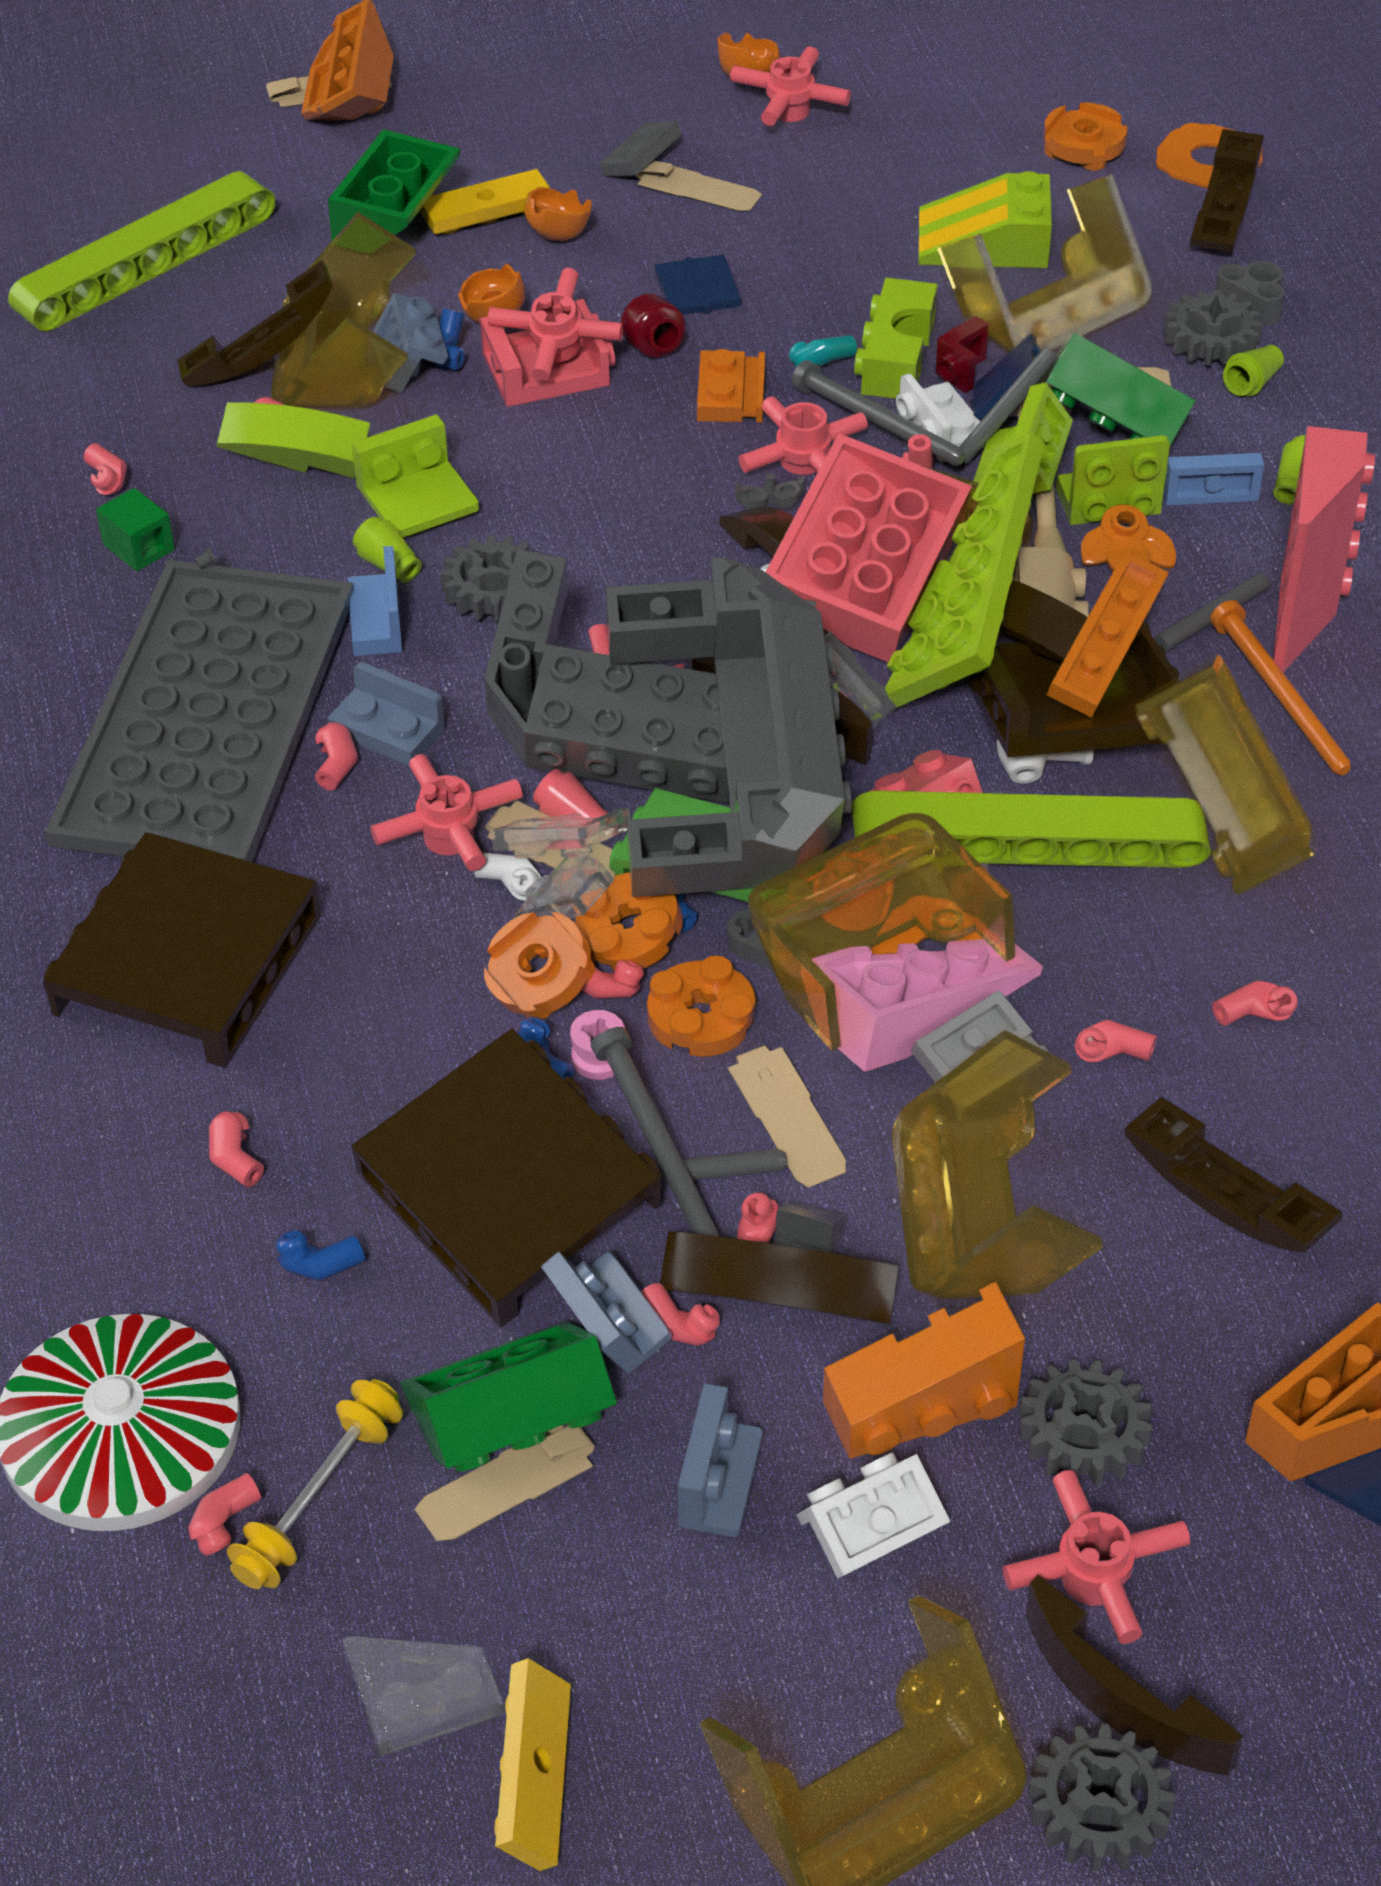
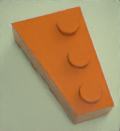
M996 1281L979 1290L983 1300L951 1316H948L945 1308L928 1315L927 1317L932 1326L900 1342H897L892 1333L824 1368L823 1403L849 1459L865 1454H883L893 1449L897 1444L922 1436L937 1437L945 1434L954 1426L980 1418L984 1420L995 1419L1005 1414L1009 1409L1017 1407L1025 1337Z
M1379 1302L1374 1304L1254 1401L1245 1443L1290 1482L1381 1448V1304Z

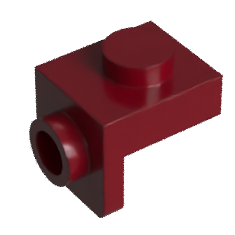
M974 316L938 337L935 374L964 393L972 390L974 387L975 366L986 360L989 324L978 316Z

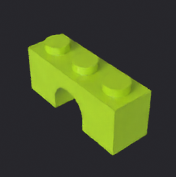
M885 277L881 295L873 294L870 321L865 322L863 330V348L857 349L854 374L862 376V395L896 399L897 395L900 394L901 376L911 374L919 383L922 372L923 346H929L936 320L938 284Z

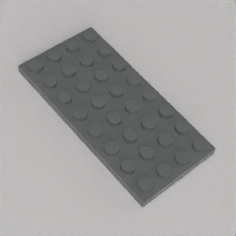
M167 560L45 830L48 846L124 857L127 851L135 848L144 833L149 832L252 862L350 611L349 602L354 591L353 583L216 565H207L200 569L196 563Z

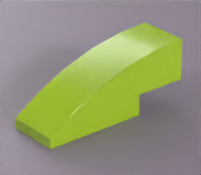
M227 402L216 447L306 473L308 466H312L354 479L355 467L352 443L367 438L370 423L309 408L266 403Z

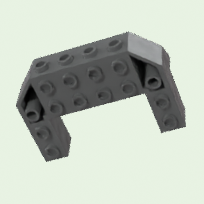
M517 549L484 680L487 715L523 764L528 768L545 771L559 769L563 773L572 772L574 776L651 790L658 788L690 797L724 803L730 802L716 674L651 662L610 664V656L606 654L555 646L567 594V558ZM805 600L816 608L817 601Z
M711 557L710 580L606 587V624L610 664L714 657L731 810L728 813L628 820V859L632 897L793 885L840 834L842 814L851 813L849 781H842L840 767L845 766L844 738L842 734H836L835 720L839 719L837 688H830L829 674H833V651L831 642L825 643L821 612L763 570L725 557Z

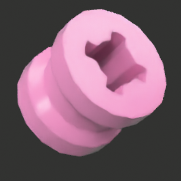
M592 1010L584 1012L572 1023L570 1030V1041L572 1043L571 1059L575 1070L581 1076L592 1080H604L615 1076L608 1061L598 1060L590 1045L597 1035L610 1028H625L622 1020L616 1014L606 1010Z

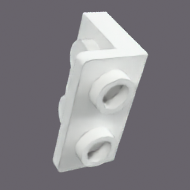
M911 374L901 376L900 394L896 397V406L899 415L958 447L980 423V420L973 415V411L949 382L932 385L923 389ZM936 456L940 463L946 462L945 460Z
M892 1452L860 1468L865 1480L845 1489L839 1478L807 1494L812 1506L796 1515L801 1526L810 1522L837 1579L951 1522L917 1454L898 1463Z

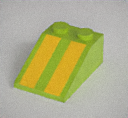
M1032 171L1006 173L920 206L918 265L1048 268L1052 229L1050 174H1038Z

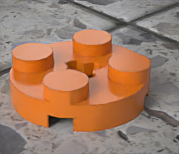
M1079 103V110L1067 112L1066 105L1058 107L1051 111L1045 119L1043 135L1045 142L1044 152L1050 158L1078 163L1087 170H1101L1105 168L1108 160L1114 159L1125 149L1128 131L1127 124L1125 126L1121 124L1122 116L1116 110L1101 104Z
M630 873L619 874L601 882L597 886L588 887L580 893L577 899L579 910L575 917V924L590 945L591 960L597 965L598 962L610 965L613 971H615L617 962L622 959L633 961L643 969L656 963L669 951L667 943L673 938L675 930L679 936L683 925L682 910L675 894L632 897ZM629 915H639L633 919L634 926L628 929H624L623 925L619 923Z
M534 912L522 914L505 924L491 940L487 950L491 958L488 963V971L484 968V979L491 993L509 1011L525 1015L527 1018L537 1017L545 1019L551 1012L569 1003L580 992L582 987L592 979L595 973V965L591 960L590 945L577 925L561 913L551 912L553 916L545 915L540 917ZM537 955L541 959L548 957L543 968L529 973L532 969L530 960Z
M715 955L709 956L704 960L681 963L667 970L657 972L651 978L650 992L647 999L648 1025L655 1038L662 1045L672 1049V1043L679 1047L689 1048V1055L709 1057L723 1054L739 1046L746 1038V1030L754 1023L756 1010L754 990L749 981L740 972L734 970L732 963L723 956ZM697 1003H706L710 1005V1012L701 1013L698 1008H688Z

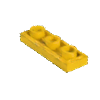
M533 169L431 195L419 211L434 234H451L462 227L478 223L490 224L496 222L501 217L517 213L525 214V201L528 193L538 187H550L538 169Z
M527 1658L511 1664L509 1695L505 1702L507 1717L504 1751L500 1760L501 1786L499 1808L494 1826L496 1835L495 1847L538 1871H543L558 1866L571 1684Z

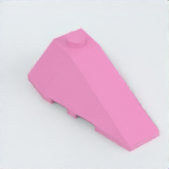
M1009 938L949 941L946 950L941 951L919 950L915 943L899 944L897 953L872 954L869 946L849 947L808 959L807 971L830 1042L864 1072L907 1059L913 1055L911 1049L917 1040L1000 990L1004 997L1008 996L1040 976L1043 968L1039 962Z

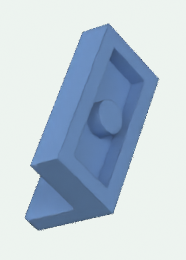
M1261 453L1168 457L1163 494L1165 504L1186 505L1258 501L1264 470Z
M393 546L383 547L385 574L348 577V582H352L354 586L349 602L354 656L402 652Z

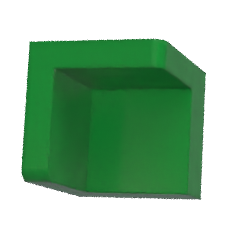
M130 489L96 508L103 545L136 572L175 550L169 514L137 489Z

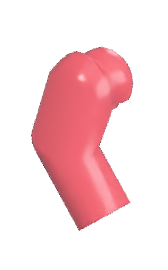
M622 959L617 962L614 973L602 972L595 968L592 979L582 987L581 991L595 999L630 998L641 989L638 983L644 975V970L639 964Z
M1105 1020L1081 1031L1075 1040V1049L1079 1057L1087 1062L1097 1063L1121 1053L1149 1061L1156 1045L1157 1035L1111 1020Z
M221 1112L214 1117L209 1126V1158L215 1166L245 1187L250 1188L262 1177L264 1165L241 1149L242 1141L247 1136L242 1130L249 1129V1122L239 1112Z
M660 1283L651 1284L641 1291L672 1332L671 1340L701 1346L707 1344L715 1337V1330L720 1325V1317L712 1306L706 1304L702 1307L701 1304H696L691 1308L690 1312L678 1310L667 1290Z

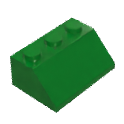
M383 129L328 198L331 242L371 252L410 224L461 156L460 148Z
M1072 333L1065 339L1057 354L1059 358L1052 365L1043 382L1048 384L1063 406L1073 409L1076 403L1091 411L1088 418L1090 421L1110 432H1113L1115 426H1118L1132 434L1130 439L1166 435L1170 445L1196 401L1076 333Z
M567 1321L557 1323L400 1382L404 1395L434 1459L447 1469L455 1467L457 1472L468 1471L486 1464L490 1461L489 1453L511 1445L513 1450H521L537 1445L546 1439L545 1431L566 1423L569 1428H579L592 1424L603 1417L601 1410L617 1404L596 1336Z

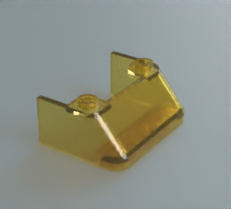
M1113 175L1067 189L1082 230L1070 236L1062 247L1061 258L1067 276L1008 304L981 234L937 248L963 316L967 320L978 316L989 324L988 337L1008 353L1030 333L1037 338V346L1041 350L1045 345L1052 350L1061 346L1072 333L1082 336L1143 307L1149 301L1152 292L1151 280Z
M359 212L355 214L309 267L311 268L323 260L328 267L333 286L324 305L311 324L289 346L275 356L271 389L272 399L287 406L302 408L362 407L367 402L372 404L377 400L384 384L408 359V353L369 330L368 326L374 319L379 321L391 299L388 296L390 282L415 256L416 249ZM288 294L283 302L282 308L288 303H290Z
M1219 654L1139 700L1135 707L1138 711L1136 714L1143 730L1150 740L1159 737L1163 744H1167L1216 834L1215 839L1218 847L1211 851L1213 859L1225 879L1232 875L1234 876L1232 887L1237 895L1315 856L1317 838L1315 830L1230 670Z
M908 813L898 816L756 886L748 898L751 922L787 1002L831 1051L841 1047L835 985L811 958L849 947L869 946V948H872L916 925L926 936L941 942L956 941L977 932L1006 962L1015 958L1012 894L934 818L922 813Z
M1003 1030L908 1103L897 1116L892 1129V1145L910 1282L915 1290L934 1299L982 1297L979 1290L995 1281L1003 1296L1036 1294L1103 1248L1101 1237L1037 1206H1031L1016 1217L1007 1160L1026 1147L1034 1136L1035 1115L1032 1102L1072 1073L1070 1063L1006 1030Z
M916 1595L908 1600L929 1657L910 1668L898 1684L895 1698L896 1707L904 1728L799 1790L797 1782L789 1769L777 1761L761 1759L755 1745L711 1716L700 1722L736 1813L787 1886H885L1006 1811L1020 1798L1026 1782L1025 1766L969 1620L920 1595Z

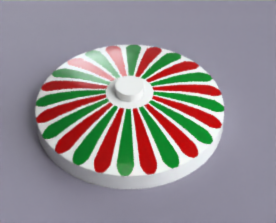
M118 1314L91 1319L69 1327L34 1349L14 1371L0 1397V1460L5 1475L20 1498L41 1515L69 1527L92 1531H119L149 1525L165 1519L187 1507L204 1494L224 1471L233 1454L239 1436L241 1421L240 1402L233 1374L223 1355L209 1340L192 1328L167 1318L144 1314Z

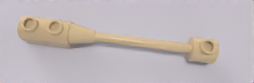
M1049 370L1037 384H1041L1044 382ZM1026 397L1010 416H1018L1019 420ZM1063 406L1068 414H1071L1072 409ZM1053 481L1051 490L1036 493L1038 530L1034 538V547L1019 548L1014 580L1048 594L1088 617V601H1076V597L1084 598L1086 570L1085 568H1074L1073 559L1067 553L1060 532L1057 529ZM1016 638L1017 642H1023V641H1024V640H1021V639H1019V638Z

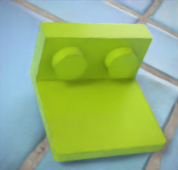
M1046 382L1030 386L1017 426L997 430L986 443L969 496V501L973 506L978 505V503L972 496L995 451L1030 432H1033L1045 443L1039 465L1040 471L1036 477L1033 494L1051 490L1073 420Z
M437 414L352 443L357 488L381 520L391 521L402 538L456 520L479 510V501L448 462L445 424Z
M1161 435L1077 446L1074 454L1073 473L1057 475L1056 491L1069 524L1100 522L1106 510L1120 504L1136 507L1145 516L1161 514L1170 449L1168 437Z

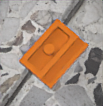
M726 349L715 351L701 350L697 421L742 422V417H756V422L763 423L762 403L764 402L765 352L759 351L758 357H745V351H730Z

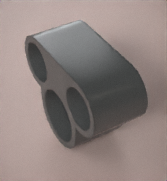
M1255 261L1246 267L1238 264H1226L1219 268L1216 290H1220L1221 294H1224L1226 298L1233 293L1237 294L1238 303L1244 301L1252 302L1251 311H1260V322H1263L1262 325H1274L1281 318L1285 290L1281 286L1283 270L1280 266L1270 261Z

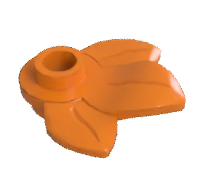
M1120 504L1106 510L1102 516L1100 526L1088 532L1081 543L1080 553L1084 565H1098L1107 562L1112 571H1114L1124 551L1161 568L1172 569L1176 562V550L1171 538L1164 531L1148 525L1147 518L1143 512L1131 505ZM1119 523L1128 524V525H1130V527H1124V526L1120 525Z

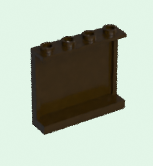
M1146 622L1139 629L1092 718L1046 695L1062 662L1031 651L1026 641L995 644L994 658L991 665L980 673H973L965 677L1007 757L1185 742L1188 738L1189 721H1194L1196 717V701L1193 692L1187 690L1180 679L1178 669L1172 667L1165 656L1163 646L1156 643Z
M145 832L135 848L127 851L124 855L120 869L110 884L104 886L99 891L95 905L83 923L80 922L74 927L69 943L61 955L47 966L43 977V987L47 993L51 1013L59 1017L71 1000L202 1040L207 1063L227 1068L321 918L317 883L312 879Z
M513 1028L509 1029L351 1145L357 1174L500 1328L519 1315L517 1297L547 1275L541 1266L556 1253L560 1252L568 1259L644 1199L653 1209L661 1205L660 1179L662 1176L652 1158L643 1151L636 1154L624 1141L623 1133L616 1122L605 1113L599 1116L587 1104V1098L581 1087L572 1078L567 1076L562 1079L555 1072L542 1047L533 1040L526 1042Z

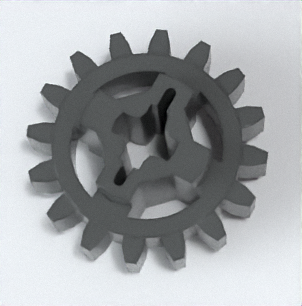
M1197 290L1195 298L1183 294L1180 297V303L1171 302L1169 312L1165 314L1163 332L1166 333L1165 342L1166 344H1174L1173 352L1175 354L1187 352L1188 361L1192 362L1200 357V360H1204L1205 365L1210 366L1216 359H1219L1222 364L1226 365L1229 358L1234 354L1256 349L1257 342H1260L1263 323L1260 322L1261 313L1260 311H1251L1252 302L1250 301L1238 303L1237 294L1235 293L1227 298L1224 294H1221L1220 290H1214L1213 293H1209V296H1206L1202 290Z
M488 535L486 543L480 544L476 539L471 538L469 539L468 549L455 546L453 548L454 558L445 557L443 560L444 570L441 571L442 591L445 592L447 604L456 603L457 613L459 614L473 610L475 620H480L484 614H491L494 621H499L517 549L530 551V544L525 541L515 546L513 545V536H507L502 542H496L493 535Z
M1069 1359L1068 1372L1062 1374L1057 1368L1050 1365L1046 1367L1045 1382L1034 1378L1029 1382L1028 1397H1022L1020 1404L1019 1438L1020 1440L1030 1441L1028 1457L1031 1460L1040 1459L1044 1456L1047 1458L1045 1473L1049 1476L1058 1472L1060 1468L1073 1470L1076 1472L1078 1480L1080 1474H1089L1093 1484L1099 1486L1102 1483L1103 1472L1109 1470L1112 1475L1120 1480L1125 1477L1127 1462L1134 1465H1139L1142 1462L1144 1447L1149 1446L1152 1425L1149 1424L1152 1411L1151 1404L1140 1402L1142 1387L1139 1383L1127 1387L1122 1385L1124 1377L1122 1369L1119 1368L1108 1376L1102 1373V1364L1099 1360H1094L1089 1371L1081 1370L1076 1359ZM1053 1405L1056 1410L1053 1411L1052 1421L1047 1423L1045 1414ZM1123 1421L1125 1431L1118 1438L1115 1432H1117L1118 1423Z
M1102 1724L1098 1737L1089 1738L1086 1730L1080 1725L1074 1729L1072 1744L1069 1745L1065 1740L1056 1735L1051 1740L1050 1756L1038 1754L1034 1768V1775L1036 1777L1030 1778L1028 1799L1036 1802L1033 1804L1031 1821L1033 1825L1049 1824L1046 1828L1044 1840L1048 1848L1058 1845L1062 1841L1068 1845L1067 1862L1073 1864L1084 1853L1091 1855L1093 1871H1101L1104 1858L1113 1856L1117 1865L1123 1870L1129 1866L1131 1850L1134 1849L1139 1855L1147 1859L1152 1855L1154 1838L1165 1839L1170 1824V1819L1167 1816L1172 1815L1175 1804V1794L1167 1791L1172 1774L1170 1769L1159 1768L1153 1770L1158 1753L1154 1747L1144 1749L1140 1753L1134 1749L1136 1733L1129 1731L1123 1736L1121 1741L1112 1739L1109 1724ZM1061 1779L1066 1783L1065 1792L1068 1795L1067 1802L1064 1805H1061L1057 1792V1786ZM1139 1788L1143 1793L1145 1810L1142 1815L1137 1811L1139 1802L1134 1798L1135 1791Z

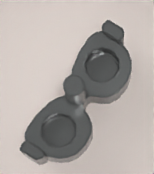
M767 474L765 477V488L735 484L734 497L746 509L767 507L768 504H774L782 509L795 506L799 502L800 496L804 494V479L802 476L798 478V481H788L775 485V476Z

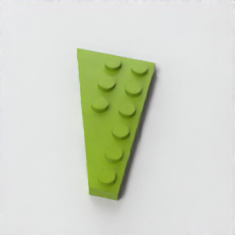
M1033 432L995 451L972 496L978 503L974 513L966 522L958 524L951 538L957 543V546L949 562L946 560L939 561L908 622L909 626L914 630L909 641L901 650L893 652L886 666L893 673L885 689H875L867 703L879 714H884L937 689H944L949 684L973 673H980L991 665L1045 445Z

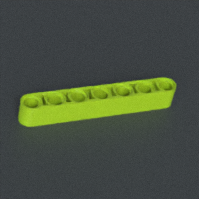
M232 172L22 277L11 287L8 303L15 312L38 330L45 332L53 330L263 223L273 213L275 207L274 193L245 172Z
M878 790L860 794L851 803L856 848H863L877 854L884 861L1185 868L1201 864L1211 854L1203 806L1200 802L1188 798Z

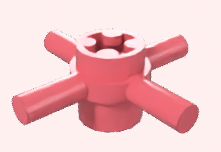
M807 47L800 57L790 56L775 60L771 64L770 73L734 65L730 74L732 82L766 89L770 102L761 114V120L768 126L774 125L777 120L796 122L805 119L810 113L811 99L847 107L851 98L850 90L815 83L811 69L819 58V52L814 47Z
M572 268L562 270L556 292H548L535 299L531 312L490 307L488 312V325L529 330L538 352L532 376L539 381L549 379L554 362L569 360L577 354L580 349V336L621 341L623 336V323L582 318L573 300L579 274Z
M768 397L762 403V410L779 428L776 442L740 455L739 464L745 473L780 461L783 468L797 475L816 473L819 471L831 448V442L835 440L838 433L850 436L864 431L868 427L867 419L862 412L827 424V414L819 405L799 402L785 408L776 397Z
M418 754L410 760L409 766L421 786L415 811L371 825L370 830L375 844L378 846L423 831L425 845L431 851L440 855L459 854L468 870L476 871L481 869L486 859L474 839V826L478 820V812L522 798V789L518 780L515 778L471 793L470 786L463 779L449 775L438 776L426 755Z
M1073 1470L1062 1471L1053 1478V1484L1069 1520L1070 1527L1062 1536L1059 1552L1003 1566L1006 1586L1010 1591L1030 1586V1582L1037 1575L1046 1581L1062 1578L1064 1588L1078 1602L1090 1606L1104 1605L1119 1643H1132L1143 1634L1123 1587L1125 1582L1131 1577L1134 1561L1137 1558L1190 1545L1188 1528L1184 1521H1179L1130 1534L1125 1524L1114 1515L1104 1512H1092L1076 1472Z

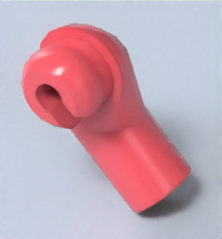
M923 434L912 436L908 440V452H904L902 458L932 470L935 456L932 454L930 438Z
M93 443L89 445L84 452V461L98 471L97 476L91 474L92 485L96 487L100 494L106 496L119 492L124 484L127 464L100 444Z
M329 722L324 727H321L315 736L316 744L323 743L324 746L321 748V751L329 756L316 772L315 780L321 787L329 791H333L338 787L358 761V753L350 730L337 722Z
M1254 981L1212 1003V1010L1217 1021L1224 1026L1246 1015L1271 1021H1281L1289 1018L1296 1010L1298 998L1296 993L1289 987L1278 986L1264 981Z
M761 1192L753 1193L745 1198L741 1206L743 1216L738 1224L737 1239L770 1242L776 1230L778 1204L775 1200L769 1199L766 1194Z
M248 1473L210 1492L199 1502L188 1526L190 1539H196L202 1554L209 1556L228 1546L231 1542V1535L225 1529L223 1523L229 1517L261 1500L260 1492Z

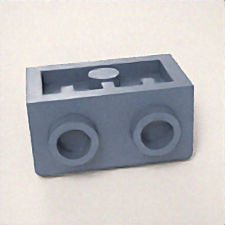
M393 293L371 335L386 388L403 392L410 377L417 375L422 358L439 364H445L448 353L434 306L417 296L407 297Z
M359 662L353 668L355 689L327 717V723L337 722L347 727L355 744L409 766V762L414 756L424 754L445 731L442 696L439 693L364 662Z
M558 1252L541 1266L586 1330L596 1336L599 1348L628 1374L671 1340L672 1332L612 1253H605L590 1266L583 1261L576 1267L564 1255Z
M705 1383L703 1385L677 1487L678 1527L737 1537L741 1532L760 1452L762 1429L755 1426L738 1424L737 1414L728 1412V1387Z

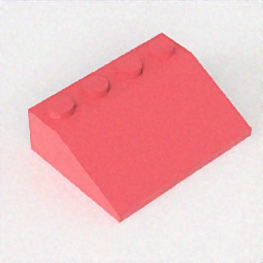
M1307 426L1280 582L1273 660L1282 672L1291 665L1336 616L1340 595L1349 596L1353 567H1346L1347 559L1356 560L1360 530H1353L1354 521L1364 522L1368 493L1360 492L1362 483L1371 484L1375 464V454L1366 453L1368 435L1366 432Z
M838 433L766 573L802 599L817 601L816 609L821 612L823 628L845 645L889 662L893 652L900 650L911 628L908 622L939 561L945 559L953 540L951 538L958 524L964 520L972 486Z

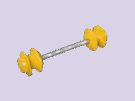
M377 1379L370 1381L356 1380L352 1384L351 1393L355 1401L341 1400L336 1405V1413L342 1427L346 1431L345 1435L276 1526L267 1523L248 1522L243 1528V1533L248 1543L246 1545L234 1543L228 1547L227 1555L232 1562L230 1570L240 1582L253 1589H260L262 1586L276 1588L281 1582L276 1567L278 1565L290 1567L295 1564L297 1556L290 1539L286 1535L287 1531L356 1439L367 1443L382 1444L388 1438V1431L384 1422L396 1424L403 1418V1411L399 1405V1396L388 1384Z

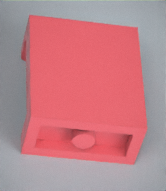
M584 299L574 301L582 318L599 320L596 313H590ZM488 316L480 318L482 354L506 407L610 385L609 367L615 365V354L610 340L580 336V349L577 354L569 360L554 362L549 379L539 381L532 376L538 352L529 330L506 334L503 327L488 325Z

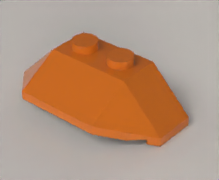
M363 0L336 16L332 24L334 31L325 39L310 67L301 112L305 120H355L366 113H376L386 103L394 55L372 0Z

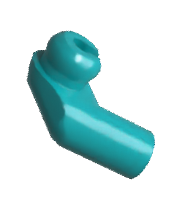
M851 335L817 339L808 344L800 341L791 347L789 359L795 364V368L805 360H810L822 367L834 360L855 356L857 342Z

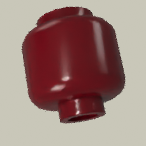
M653 293L642 294L632 299L625 307L621 316L624 339L640 353L651 358H663L672 354L681 345L685 336L686 323L682 312L664 297Z

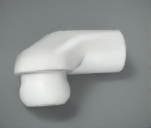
M483 853L486 862L481 869L475 871L476 878L501 880L511 894L520 900H530L539 894L542 888V878L526 857Z

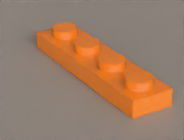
M1124 551L1054 677L1046 694L1047 696L1091 718L1093 717L1169 574L1168 571Z

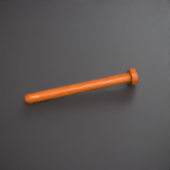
M1228 600L1217 606L1210 616V622L1217 632L1230 635L1332 772L1341 776L1347 774L1351 769L1349 758L1244 622L1246 611L1236 600Z

